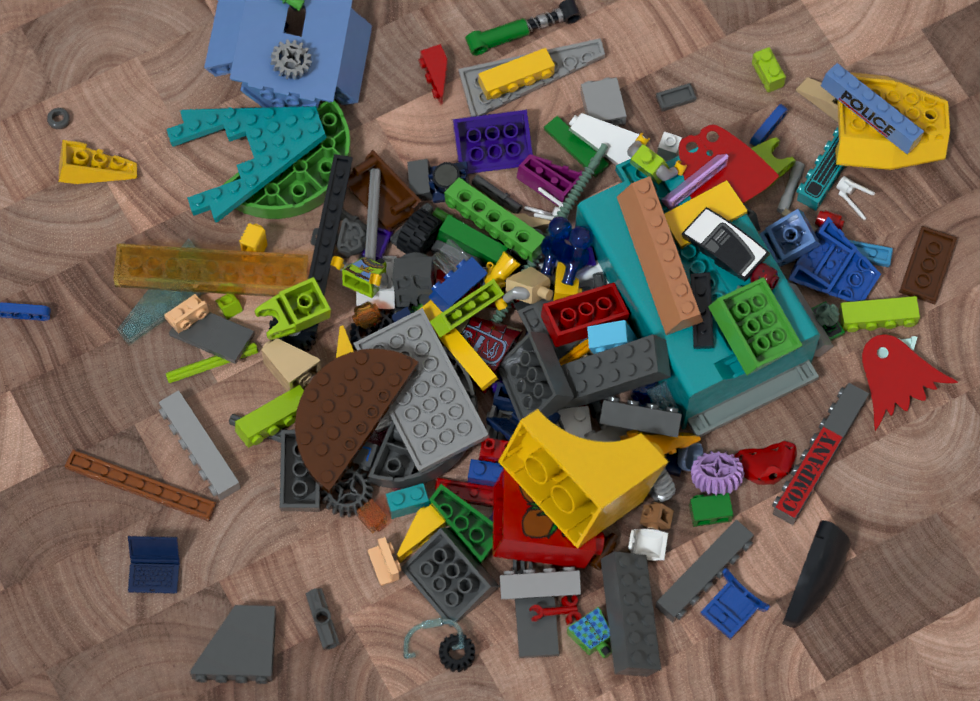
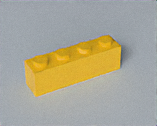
M543 48L478 73V83L487 100L497 99L507 92H515L520 87L530 86L538 80L550 78L554 75L555 65L547 49Z

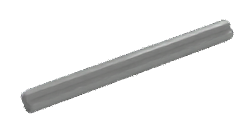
M378 168L370 170L365 257L376 261L381 172Z

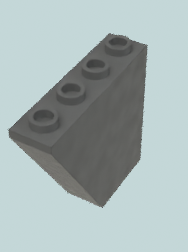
M235 605L190 670L191 678L195 679L196 682L215 680L218 683H226L227 680H235L236 683L241 684L247 683V681H255L258 684H267L268 681H273L276 607Z

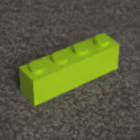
M492 279L429 322L439 337H442L502 297L504 293L496 281Z
M917 296L843 302L839 307L841 326L844 331L856 332L860 329L872 331L883 327L886 329H893L896 326L913 327L918 324L920 319Z
M298 385L235 421V432L248 448L258 445L263 439L274 436L282 428L294 424L297 408L304 389Z

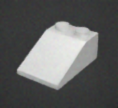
M383 256L382 258L387 264V288L384 290L379 289L373 298L356 291L357 308H395L392 276L394 258H397V256Z

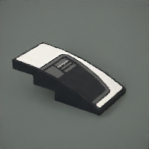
M707 207L681 233L683 239L697 246L699 252L714 260L715 265L743 281H746L752 275L755 268L770 255L769 251L752 237Z

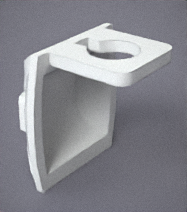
M653 529L631 530L629 550L634 554L647 555V560H664L668 533Z

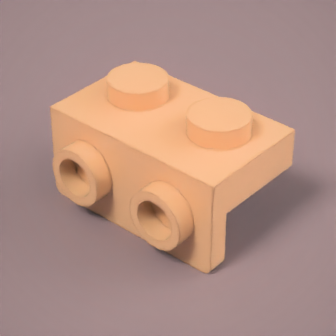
M385 537L378 539V546L368 549L370 560L381 586L399 580V572L401 571L398 560L394 561L392 556L395 553L391 542L387 543Z

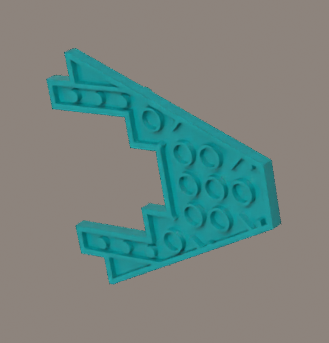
M316 106L180 110L184 123L166 129L172 147L225 129L229 142L247 136L254 159L237 164L241 179L187 197L193 216L211 210L215 223L227 216L327 138Z

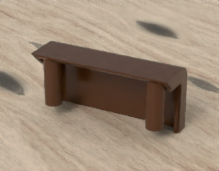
M372 150L366 156L364 162L352 168L347 188L368 209L370 170L373 168L380 169L378 221L391 232L404 224L414 212L419 210L421 199Z

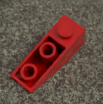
M441 44L421 50L418 62L421 69L426 71L425 78L427 83L433 87L431 90L434 99H438L440 105H442L447 75V57Z

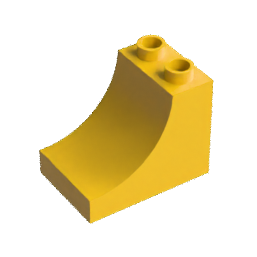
M538 409L520 420L498 461L577 549L641 504L668 463L661 447L654 442H649L642 433L632 438L615 442L587 440L562 430L548 420Z

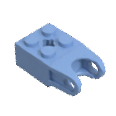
M799 209L769 225L759 234L779 267L794 261L821 245L804 212ZM795 233L796 236H795V238L792 240V239H791V238H793L792 234Z

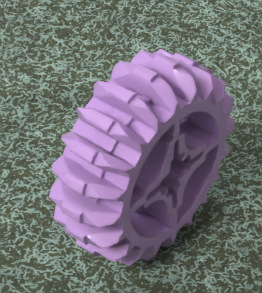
M711 451L710 454L703 453V456H698L697 460L693 462L691 469V479L695 487L700 488L701 492L707 491L708 495L714 493L715 496L717 494L724 496L726 492L731 494L732 490H737L741 486L744 477L743 466L739 458H735L734 454L728 455L727 451L725 453H720L719 451L717 453Z

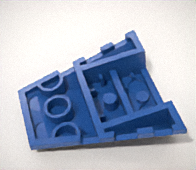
M827 217L815 232L821 245L798 258L788 280L848 302L865 301L881 273L857 250V247L845 237V234L834 225L833 221Z

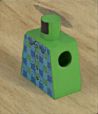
M599 607L567 627L568 636L588 655L598 651L602 658L605 659L612 654V650L608 645L611 642L609 626Z

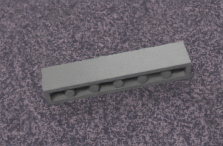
M178 390L159 402L161 409L158 410L164 420L168 419L170 422L168 425L173 435L177 434L180 440L178 442L182 449H187L190 453L188 457L193 466L197 465L200 471L198 473L203 481L207 480L210 486L208 488L214 497L218 496L221 501L241 489L239 481L180 391Z

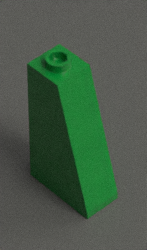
M450 215L447 216L439 229L436 239L479 258L485 265L488 262L496 264L503 251L507 252L508 249L501 243Z

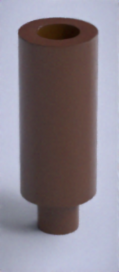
M611 533L609 537H604L601 555H593L588 563L592 568L598 571L602 569L601 558L613 552L617 545L615 541L618 536Z

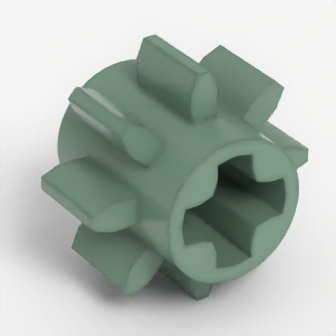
M823 303L816 310V320L821 326L824 324L826 326H833L839 320V309L834 304Z

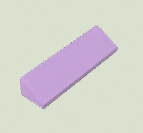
M727 154L715 156L661 200L662 203L669 210H672L726 167L729 156Z

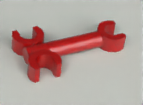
M573 595L571 597L572 603L567 600V596L562 597L561 603L563 607L542 608L537 604L529 608V611H536L538 615L533 616L531 620L538 621L542 616L568 614L565 621L567 625H570L572 617L576 621L582 618L576 606L578 598L576 595Z

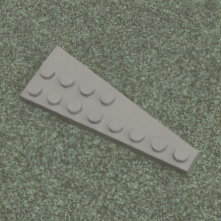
M601 38L547 50L555 65L554 75L548 79L538 80L530 86L520 87L515 92L502 94L497 99H486L478 83V73L525 55L459 69V76L471 117L484 115L605 58Z

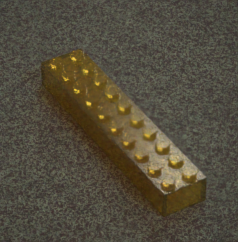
M117 243L113 280L115 287L274 297L280 291L307 280L309 261L308 255Z

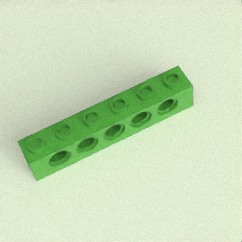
M458 178L444 192L445 202L448 207L456 209L464 218L472 220L478 228L486 230L491 237L502 241L508 249L518 252L521 258L528 259L533 263L547 248L545 236L461 178Z

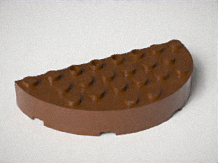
M358 350L329 362L308 383L296 412V441L304 466L314 481L327 493L331 494L411 379L419 367L417 360L392 350Z

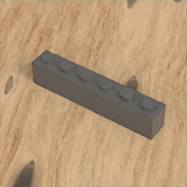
M736 519L658 599L656 608L672 623L676 619L681 620L687 613L686 609L690 605L695 606L701 599L699 596L704 591L707 593L713 587L714 583L712 582L717 577L719 579L723 577L722 571L730 564L734 565L740 559L739 554L743 550L747 552L751 548L754 534Z

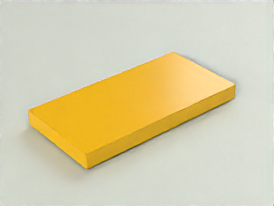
M727 180L664 214L672 237L680 249L691 244L683 239L681 233L706 207L729 222L747 214L748 210Z

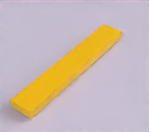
M432 300L421 307L429 321L442 313ZM456 328L442 337H439L435 331L440 341L458 360L482 391L498 380L493 371Z

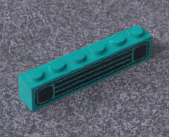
M838 126L833 133V140H828L826 143L824 154H819L817 157L815 168L808 171L805 177L807 179L806 182L801 183L796 191L798 193L797 201L817 211L845 167L844 165H836L835 149L839 142Z

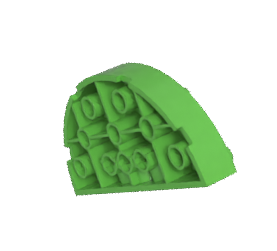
M335 100L333 102L324 101L316 108L327 138L236 208L237 210L259 218L284 219L302 215L324 203L334 154L351 156L348 124ZM239 172L224 184L241 179Z

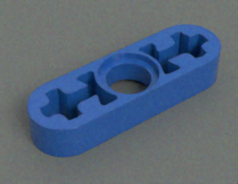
M779 104L753 135L750 144L756 146L763 143L784 119L789 109Z
M0 303L1 318L39 321L50 319L51 308L47 306Z

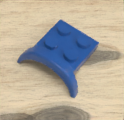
M725 568L722 574L727 584L706 605L700 614L731 640L757 610L765 612L770 608V605L749 592L731 574L729 569Z

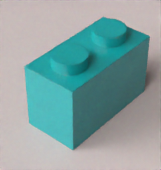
M424 483L386 493V502L391 519L416 513L420 508L429 506Z

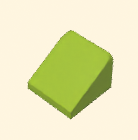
M232 292L215 301L226 319H230L243 311L239 300Z

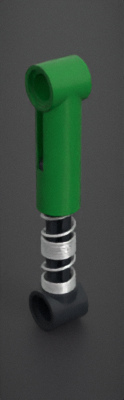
M565 0L559 4L557 9H553L550 13H541L533 19L530 18V20L521 18L483 32L473 31L465 37L471 54L479 56L490 48L528 36L530 31L532 32V30L537 28L540 30V28H545L551 23L555 24L554 22L563 21L566 24H573L580 20L582 15L575 0Z

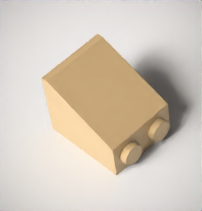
M278 338L266 342L261 349L265 366L286 391L298 385L304 389L315 374L321 370L319 358Z

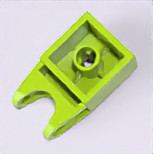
M772 138L751 148L779 175L770 186L774 185L796 162L794 157L777 159L772 155V152L779 146L780 140L778 138Z
M312 277L280 291L279 294L258 306L254 313L257 317L273 316L278 320V323L266 335L268 339L273 340L297 333L329 319L331 309L315 278Z

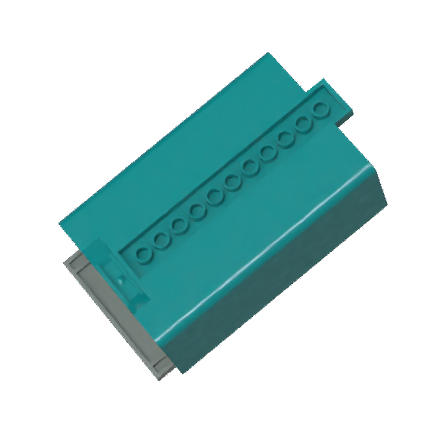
M698 147L688 152L694 153L698 150ZM707 151L706 154L711 156L710 152ZM677 156L667 161L666 163L669 168L674 167L676 161L680 160V157ZM631 159L616 165L615 171L622 183L589 197L577 205L575 235L592 246L595 261L599 262L608 283H615L629 312L628 322L632 331L638 339L654 334L666 340L671 377L655 383L669 407H675L682 411L680 421L682 429H685L688 423L694 435L702 437L819 379L811 363L820 333L771 253L763 262L778 271V284L771 291L803 346L764 368L746 375L714 316V348L694 349L693 326L668 335L665 334L617 196L631 183L647 178L645 174L630 164ZM676 175L667 181H662L659 185L652 180L664 214L670 210L661 200L685 181L683 175ZM689 195L686 199H684L681 203H679L676 207H678V206L682 205L683 203H685V202L691 200L690 195ZM747 214L731 222L769 251ZM674 240L690 286V274L710 272L712 303L717 298L736 290L737 286L743 287L750 284L751 276L746 281H743L715 265L714 260L699 252L698 247L691 243L680 249Z

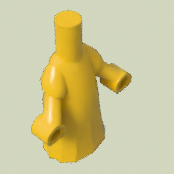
M503 251L496 264L492 262L486 264L488 274L484 277L485 284L494 279L500 289L506 287V282L504 281L521 264Z

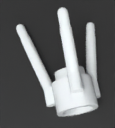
M843 176L836 187L840 190L838 195L843 197L863 220H866L864 214L846 194L851 195L855 188L870 195H875V192Z
M539 187L538 191L559 205V207L555 206L552 213L525 206L524 209L535 212V217L555 220L554 216L558 215L557 211H560V207H563L562 202Z

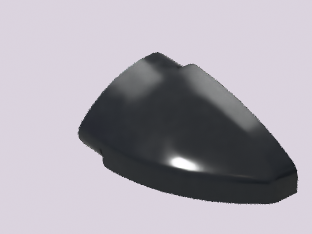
M821 520L784 617L783 625L796 628L806 621L828 596L843 569L851 548V541L838 526L830 521Z

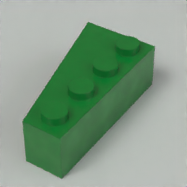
M440 484L429 499V504L434 507L446 521V525L482 565L493 550V522Z

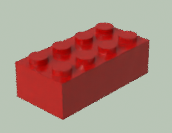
M610 283L543 304L541 318L556 348L588 338V326L622 320L627 322L629 312L615 283Z

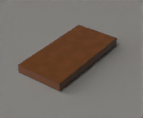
M921 226L899 293L910 297L917 296V299L935 305L958 237Z

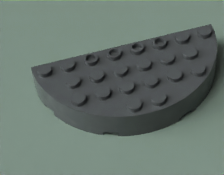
M443 346L448 358L455 364L453 367L478 413V399L468 372L452 353ZM392 420L368 477L373 485L387 488H407L427 483L451 469L464 455L466 450L419 473Z

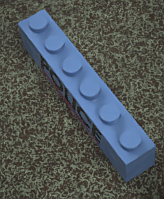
M836 63L825 74L821 87L903 152L908 154L918 145L924 131L841 65Z

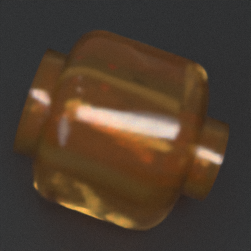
M367 301L354 308L355 315L352 316V319L356 326L360 325L361 328L366 330L377 325L382 315L376 303L372 304L370 301Z

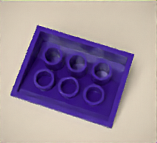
M527 110L452 119L458 162L467 161L469 174L517 168L529 154L533 155Z

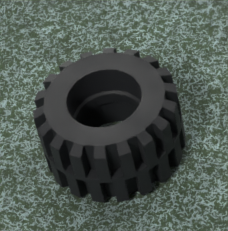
M420 208L409 217L402 227L397 239V248L405 254L417 252L426 255L437 239L439 229L442 226V220L425 209Z

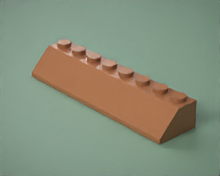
M649 176L631 183L617 196L665 334L668 335L703 322L652 179Z

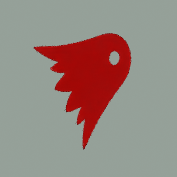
M877 335L871 338L863 349L862 362L873 403L875 431L879 427L886 409L891 416L893 415L895 403L904 411H908L910 396L926 401L923 386L937 390L933 382L958 383V381L932 367L904 342L894 336ZM884 347L888 350L886 358L878 357L877 350Z

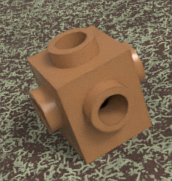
M659 502L644 505L640 524L647 527V529H670L674 511Z

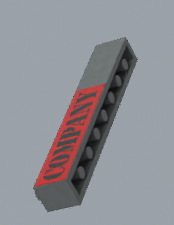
M848 383L846 388L842 387L837 395L839 400L837 403L833 402L828 410V413H830L827 419L823 418L818 427L821 429L818 434L814 433L809 442L811 444L810 449L804 450L800 457L802 460L799 466L796 464L793 468L791 481L787 480L781 490L784 493L781 498L777 496L773 502V515L794 525L867 401L869 393L851 383Z

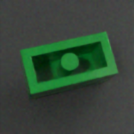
M726 493L724 496L722 494H717L716 496L712 494V496L705 497L704 495H696L690 499L689 509L693 527L732 522L733 511L729 493Z

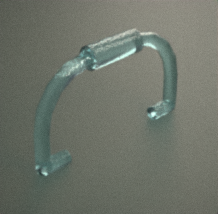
M438 618L422 621L421 624L415 625L409 630L405 636L403 644L404 658L416 657L415 652H408L409 639L413 633L421 628L428 629L443 626L444 624L452 625L458 631L459 645H453L452 650L463 649L464 635L462 628L457 622L450 619Z

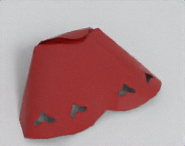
M782 441L769 445L764 449L740 450L734 457L740 458L743 455L742 460L739 461L743 466L744 478L758 485H774L784 479L794 467L797 448L793 443ZM772 473H776V474H777V477H776V478H774V479H770V478H769V476H770Z

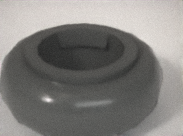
M63 108L52 109L47 116L49 126L54 129L65 128L70 121L68 111ZM58 115L64 117L59 122L53 120Z

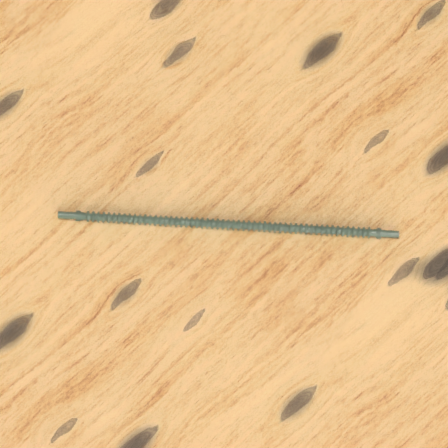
M602 143L594 157L590 159L588 167H585V171H582V176H579L580 180L576 181L577 185L574 184V189H571V193L568 194L569 198H565L566 202L562 203L563 207H560V211H557L558 215H555V220H552V224H549V229H546L547 233L543 234L547 239V245H551L550 241H553V236H556L555 232L559 231L558 227H562L561 223H564V219L567 218L566 214H570L569 210L573 209L572 205H575V201H578L577 197L581 196L580 192H583V188H586V183H589L588 179H591V175L595 174L594 170L598 167L601 158L608 149L606 144ZM545 251L533 263L527 260V265H524V269L530 266L536 268V263L540 262L539 259H542V254H545ZM514 300L507 303L508 307L505 309L496 310V314H493V319H490V321L496 323L503 322L502 318L506 317L505 313L509 312L508 308L512 307L511 304H514Z

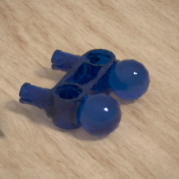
M555 217L548 225L550 235L546 236L541 244V251L545 259L540 272L552 276L554 266L558 260L565 263L566 266L561 282L573 286L577 271L586 266L589 261L587 248L593 242V233L586 226H576L572 229V225L567 218Z

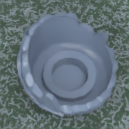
M696 442L686 448H678L677 464L682 470L691 471L693 462L697 460L698 456H703L702 445Z

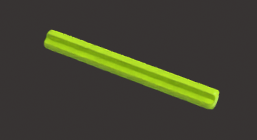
M250 343L240 359L258 353L256 343ZM215 355L166 373L168 382L172 383L230 363V361Z

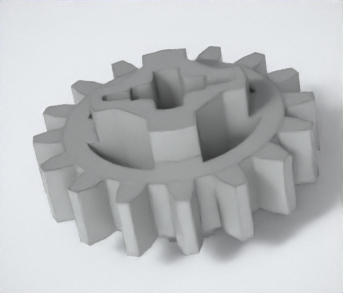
M287 39L285 44L279 42L278 47H274L270 57L272 58L271 65H275L274 71H280L279 76L285 74L286 79L292 76L295 80L297 75L303 77L304 72H308L312 62L310 61L311 54H307L308 48H302L303 43L297 45L296 40L290 43Z

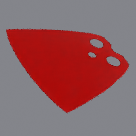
M708 125L702 128L698 135H689L679 143L681 165H687L683 173L684 180L688 179L715 156L722 154L729 156L727 166L690 195L691 199L727 180L741 202L744 203L761 193L779 177L749 146L717 125ZM708 132H716L719 136L716 142L708 141L706 137ZM689 142H695L698 145V150L690 153L687 151L686 145ZM708 150H712L713 155L708 156L706 152Z

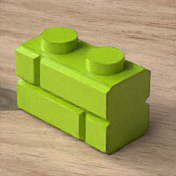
M768 47L755 52L752 65L762 84H764L767 93L784 87L786 76L771 48Z

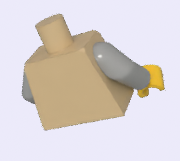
M531 266L506 278V293L494 302L497 310L505 309L508 307L507 303L514 299L529 304H534L541 299L551 300L553 290L550 289V279L545 273H541Z

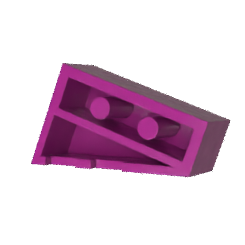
M529 154L519 165L516 179L557 205L538 191V188H542L560 202H566L565 198H569L568 194L571 193V189H574L573 185H577L576 181L580 180L579 176H582V171L570 170L568 166L563 165L561 167L552 164L550 160Z

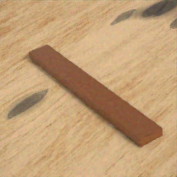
M73 449L64 466L67 470L208 522L217 505L214 501Z

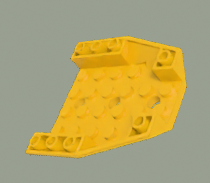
M849 72L920 127L924 133L918 145L906 154L837 100L839 142L835 149L836 165L894 170L945 160L950 134L949 109L946 99L889 76ZM926 114L932 115L934 119L927 118Z

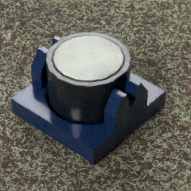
M467 161L458 163L444 162L438 166L430 167L428 177L430 179L429 185L434 204L445 202V194L442 193L458 178L469 184Z

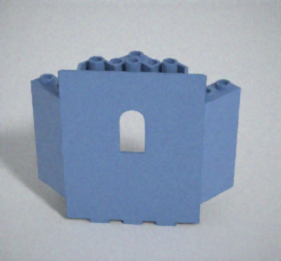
M218 0L204 66L215 77L230 74L229 79L242 83L240 91L263 108L316 106L318 108L320 100L333 102L334 98L342 105L358 103L372 25L351 8L352 0H305L301 8L306 10L301 37L283 33L290 5L287 3L283 4L281 0ZM287 39L290 43L296 40L297 45L303 43L302 48H308L307 54H311L310 61L312 62L308 72H304L303 77L297 75L295 80L292 76L286 79L285 74L279 76L280 71H274L275 65H271L272 58L270 57L274 47H278L279 42L285 44Z

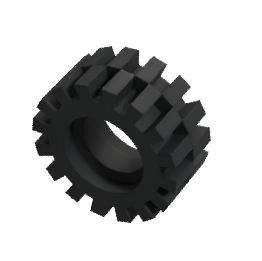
M457 633L455 636L450 634L448 638L446 636L444 641L440 643L439 648L441 664H444L447 670L449 668L451 672H454V670H457V672H461L462 669L464 671L467 670V667L471 666L475 659L474 643L472 644V640L470 638L467 639V636L464 634L460 636V633ZM454 646H460L464 649L465 655L463 658L455 660L449 655L450 649Z

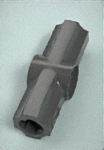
M315 588L305 593L323 650H330L340 645L322 588ZM323 615L328 618L325 622H319L317 620L320 616Z

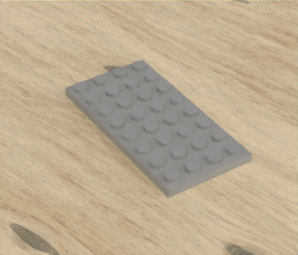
M423 308L354 343L357 351L363 349L392 350L405 354L419 362V367L388 410L419 473L490 438Z

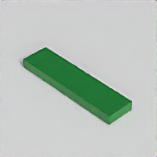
M558 116L553 118L544 126V130L584 168L588 167L590 159L594 157L596 151L570 132V127ZM601 158L600 164L594 170L595 174L593 176L595 178L609 167V163L604 158Z

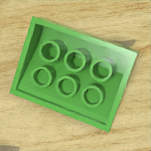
M764 277L717 298L708 306L746 375L764 368L803 346Z

